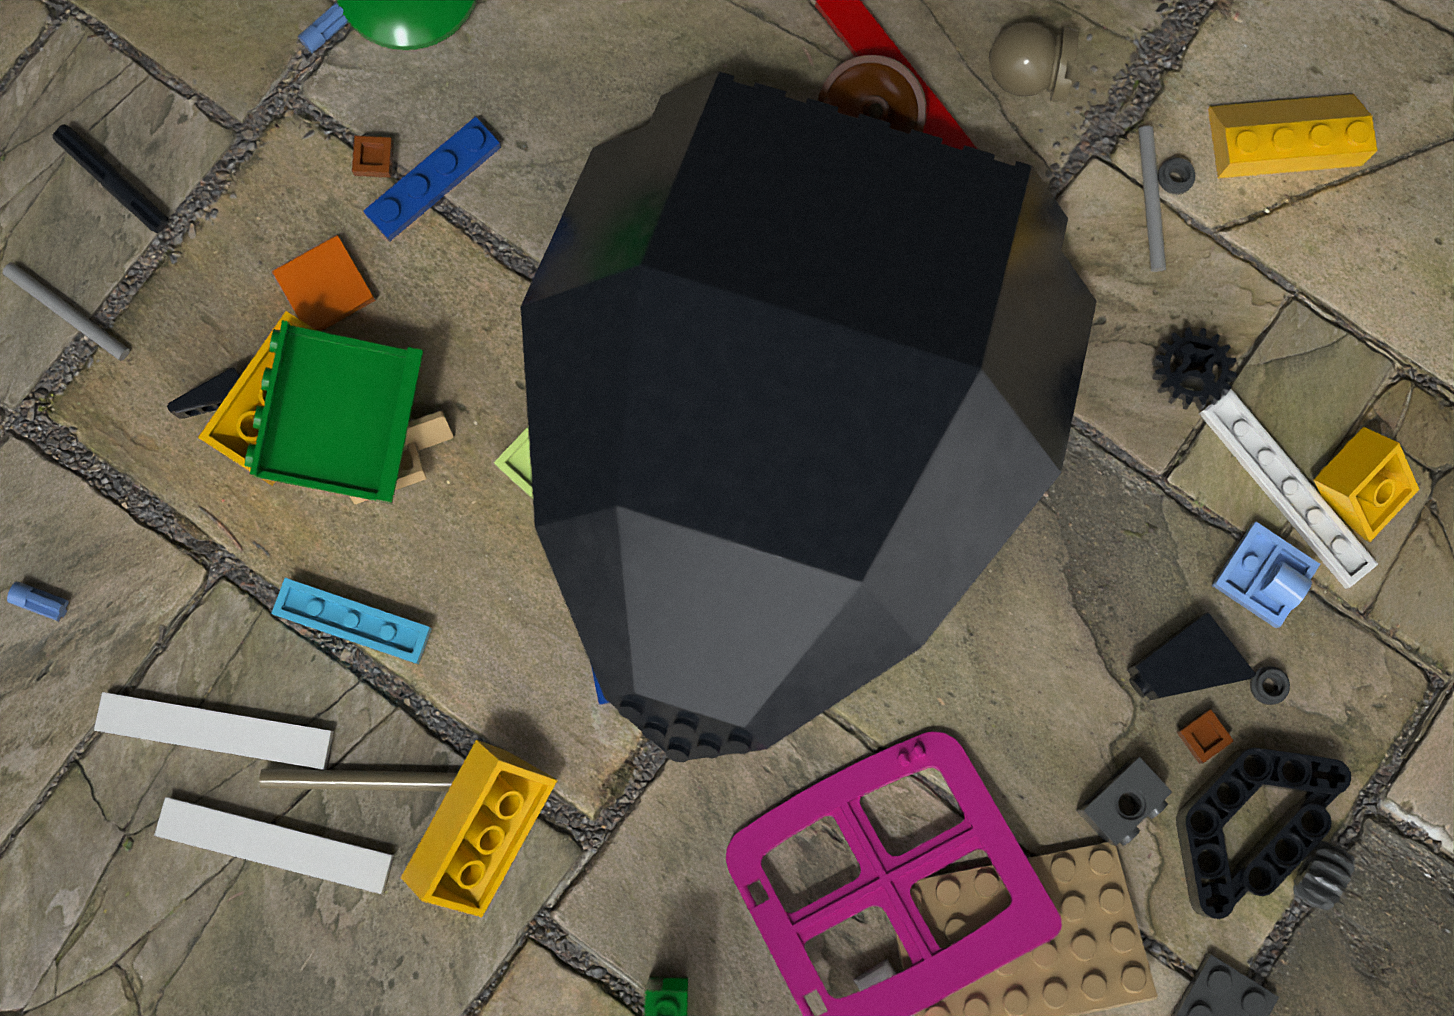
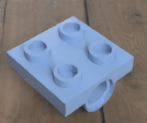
M1254 522L1242 537L1212 586L1274 628H1279L1290 611L1298 606L1308 593L1312 585L1311 578L1319 568L1320 563L1258 522Z

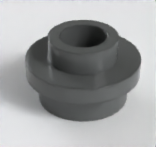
M1183 158L1168 159L1158 171L1160 186L1166 192L1174 195L1186 193L1193 186L1196 178L1192 164ZM1170 173H1178L1181 176V182L1173 181L1170 178Z
M1262 667L1255 672L1256 675L1250 680V689L1253 696L1263 704H1278L1288 696L1290 690L1289 679L1277 667ZM1266 679H1270L1274 683V690L1271 693L1266 692L1263 687Z

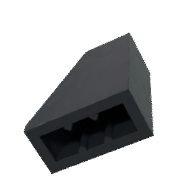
M1209 612L1194 618L1127 669L1132 676L1129 682L1134 690L1143 698L1147 696L1149 700L1245 681L1256 675Z

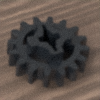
M1186 328L1182 338L1174 332L1168 339L1169 344L1162 342L1157 350L1161 355H1156L1152 362V365L1159 367V369L1155 370L1152 378L1153 380L1163 381L1158 392L1164 393L1169 391L1171 393L1169 403L1172 404L1177 399L1183 400V409L1187 410L1190 404L1195 402L1198 410H1203L1207 400L1212 405H1216L1221 399L1220 394L1227 395L1232 388L1228 383L1233 382L1237 376V373L1229 369L1236 364L1237 360L1236 358L1226 357L1227 352L1231 348L1229 344L1222 347L1217 344L1220 335L1216 334L1211 339L1206 338V329L1202 328L1197 336H1193L1191 329ZM1172 355L1175 357L1173 361L1177 365L1173 373H1171L1170 369ZM1205 364L1200 372L1196 369L1193 371L1189 370L1188 372L1184 373L1188 366L1191 368H1195ZM1215 365H1217L1218 367V378L1216 383L1214 381L1216 377L1212 372L1213 367Z

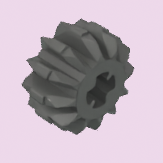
M1321 840L1307 855L1297 870L1298 874L1294 879L1293 887L1294 895L1312 907H1318L1326 911L1331 909L1335 903L1339 902L1340 896L1345 892L1348 883L1351 881L1350 877L1355 870L1354 856L1337 844Z

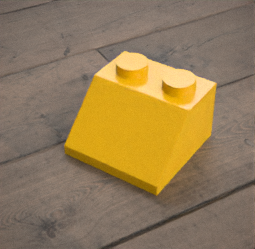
M1365 427L1350 439L1344 448L1314 478L1320 495L1332 510L1368 542H1371L1419 491L1400 443Z

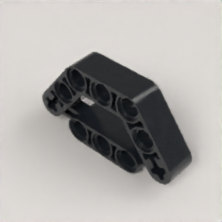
M1263 748L1240 749L1234 752L1180 808L1176 816L1177 833L1192 909L1203 917L1223 919L1232 913L1234 906L1245 894L1267 896L1274 892L1330 831L1332 821L1326 808L1340 793L1346 791L1350 786L1352 778L1348 766L1337 759ZM1249 755L1256 760L1258 767L1253 776H1249L1244 770V760ZM1287 761L1294 765L1296 771L1294 779L1290 782L1285 779L1282 772L1283 765ZM1313 772H1326L1332 775L1333 779L1332 782H1329L1326 779L1311 777ZM1222 783L1227 784L1232 793L1231 799L1226 804L1220 802L1217 796V790ZM1261 786L1306 792L1302 799L1296 805L1289 808L1238 862L1230 874L1222 830L1224 825ZM1195 811H1200L1205 817V826L1200 832H1196L1191 826V817ZM1306 811L1310 812L1314 818V826L1309 832L1302 827L1301 823L1302 816ZM1280 839H1283L1288 845V854L1282 860L1275 853V845ZM1204 850H1207L1212 856V865L1207 871H1202L1198 865V856ZM1254 867L1259 868L1262 873V882L1256 888H1253L1248 880L1249 872ZM1201 878H1216V882H1208V884L1201 883ZM1212 894L1218 895V902L1212 903V907L1207 906L1206 899L1212 897Z

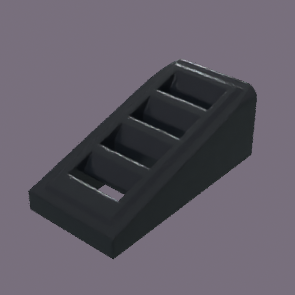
M230 368L169 402L167 408L170 413L179 419L216 411L242 374L235 368Z

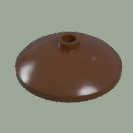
M882 55L858 56L839 65L825 80L817 100L839 107L837 112L858 118L860 113L890 122L889 128L908 134L911 133V129L923 132L926 124V99L918 79L905 65L895 59ZM875 103L882 107V115L880 117H875L872 114L871 108Z

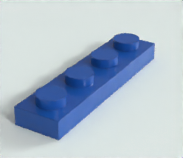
M475 116L363 210L364 214L390 242L501 148L500 142Z

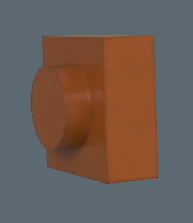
M354 136L353 175L391 178L394 149L392 137Z
M1211 709L1204 711L1176 732L1199 764L1205 763L1234 742Z

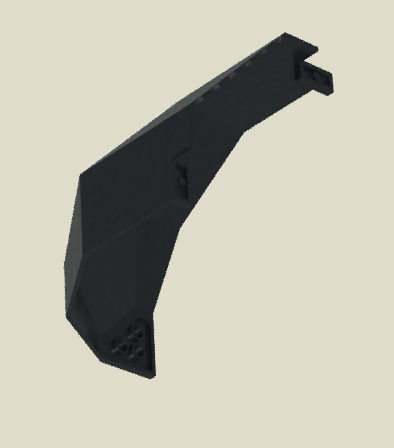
M721 71L661 95L649 125L592 148L520 306L534 526L604 698L618 710L622 717L631 721L641 730L644 737L652 740L661 748L669 759L683 763L693 759L716 758L722 755L747 754L752 751L766 750L922 648L1062 473L1097 301L1061 251L1068 217L1032 165L1016 161L1015 165H1010L994 160L995 154L964 145L962 150L942 144L943 138L911 129L910 134L889 128L890 122L860 113L858 118L838 113L839 107L810 98H807L805 103L785 97L787 91L757 82H755L754 87L735 82L734 75Z

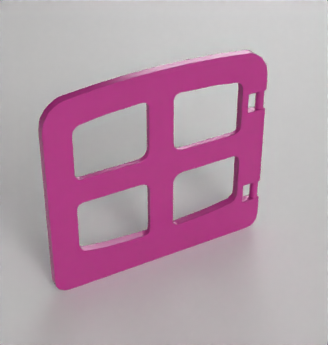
M926 732L863 759L822 780L736 833L727 847L726 863L729 873L803 1016H814L805 996L816 990L827 1009L825 1013L819 1016H913L1054 939L1062 928L1060 914L963 747L955 738L943 732ZM928 768L938 770L964 813V821L900 856L888 854L863 811L860 799L903 777ZM831 816L835 819L860 865V875L854 881L794 913H788L781 905L762 868V859L790 837L823 817ZM981 849L988 855L1011 896V904L991 921L946 949L940 948L912 900L910 889L917 881L965 855ZM760 880L769 900L757 906L748 886ZM877 906L882 908L911 959V967L862 991L840 999L831 997L827 993L805 951L806 942L869 907Z

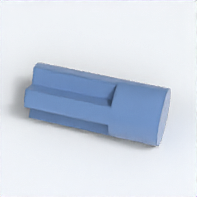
M335 3L297 36L308 51L313 54L348 23L343 15V9Z
M16 581L11 586L7 595L8 603L58 622L61 617L64 618L66 615V607L69 603L68 600Z

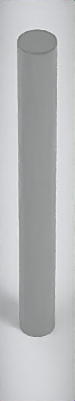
M1143 126L1138 131L1150 264L1152 272H1160L1166 270L1154 130L1152 126Z
M11 262L4 267L3 275L119 361L124 360L128 356L129 348L17 265Z

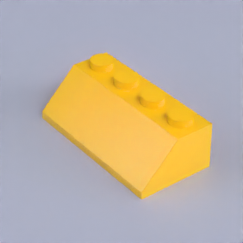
M1354 94L1218 105L1208 108L1218 178L1356 167L1365 164L1377 152L1372 115Z
M285 311L273 328V330H280L282 320L288 321L291 326L317 331ZM273 330L198 436L200 440L249 472L251 468L245 467L246 453L249 443L256 445L259 429L253 428L257 405L264 406L267 391L261 390L262 378L265 367L272 368L275 353L269 352ZM262 479L271 486L275 483V481Z
M476 740L405 868L401 879L423 902L483 917L557 780L504 749Z

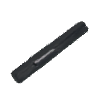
M65 124L58 127L52 135L53 140L89 172L128 211L133 213L146 227L155 233L161 232L168 225V217L78 133Z

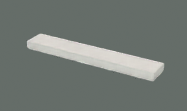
M1230 389L1226 396L1222 395L1216 405L1211 404L1199 413L1345 589L1353 586L1378 565L1232 389Z
M102 692L94 731L324 770L327 768L334 731L105 692Z
M165 797L154 836L379 894L384 893L394 855L170 797Z

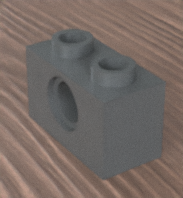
M1140 757L1130 758L1076 811L1105 843L1108 842L1113 846L1121 843L1124 846L1138 835L1140 829L1137 826L1147 816L1153 819L1167 807L1168 803L1165 799L1172 791ZM1124 793L1129 794L1134 800V809L1129 815H1124L1118 807L1119 798Z

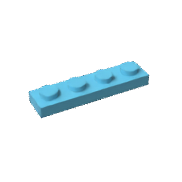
M284 578L271 612L272 615L418 665L432 630L429 626L288 578Z

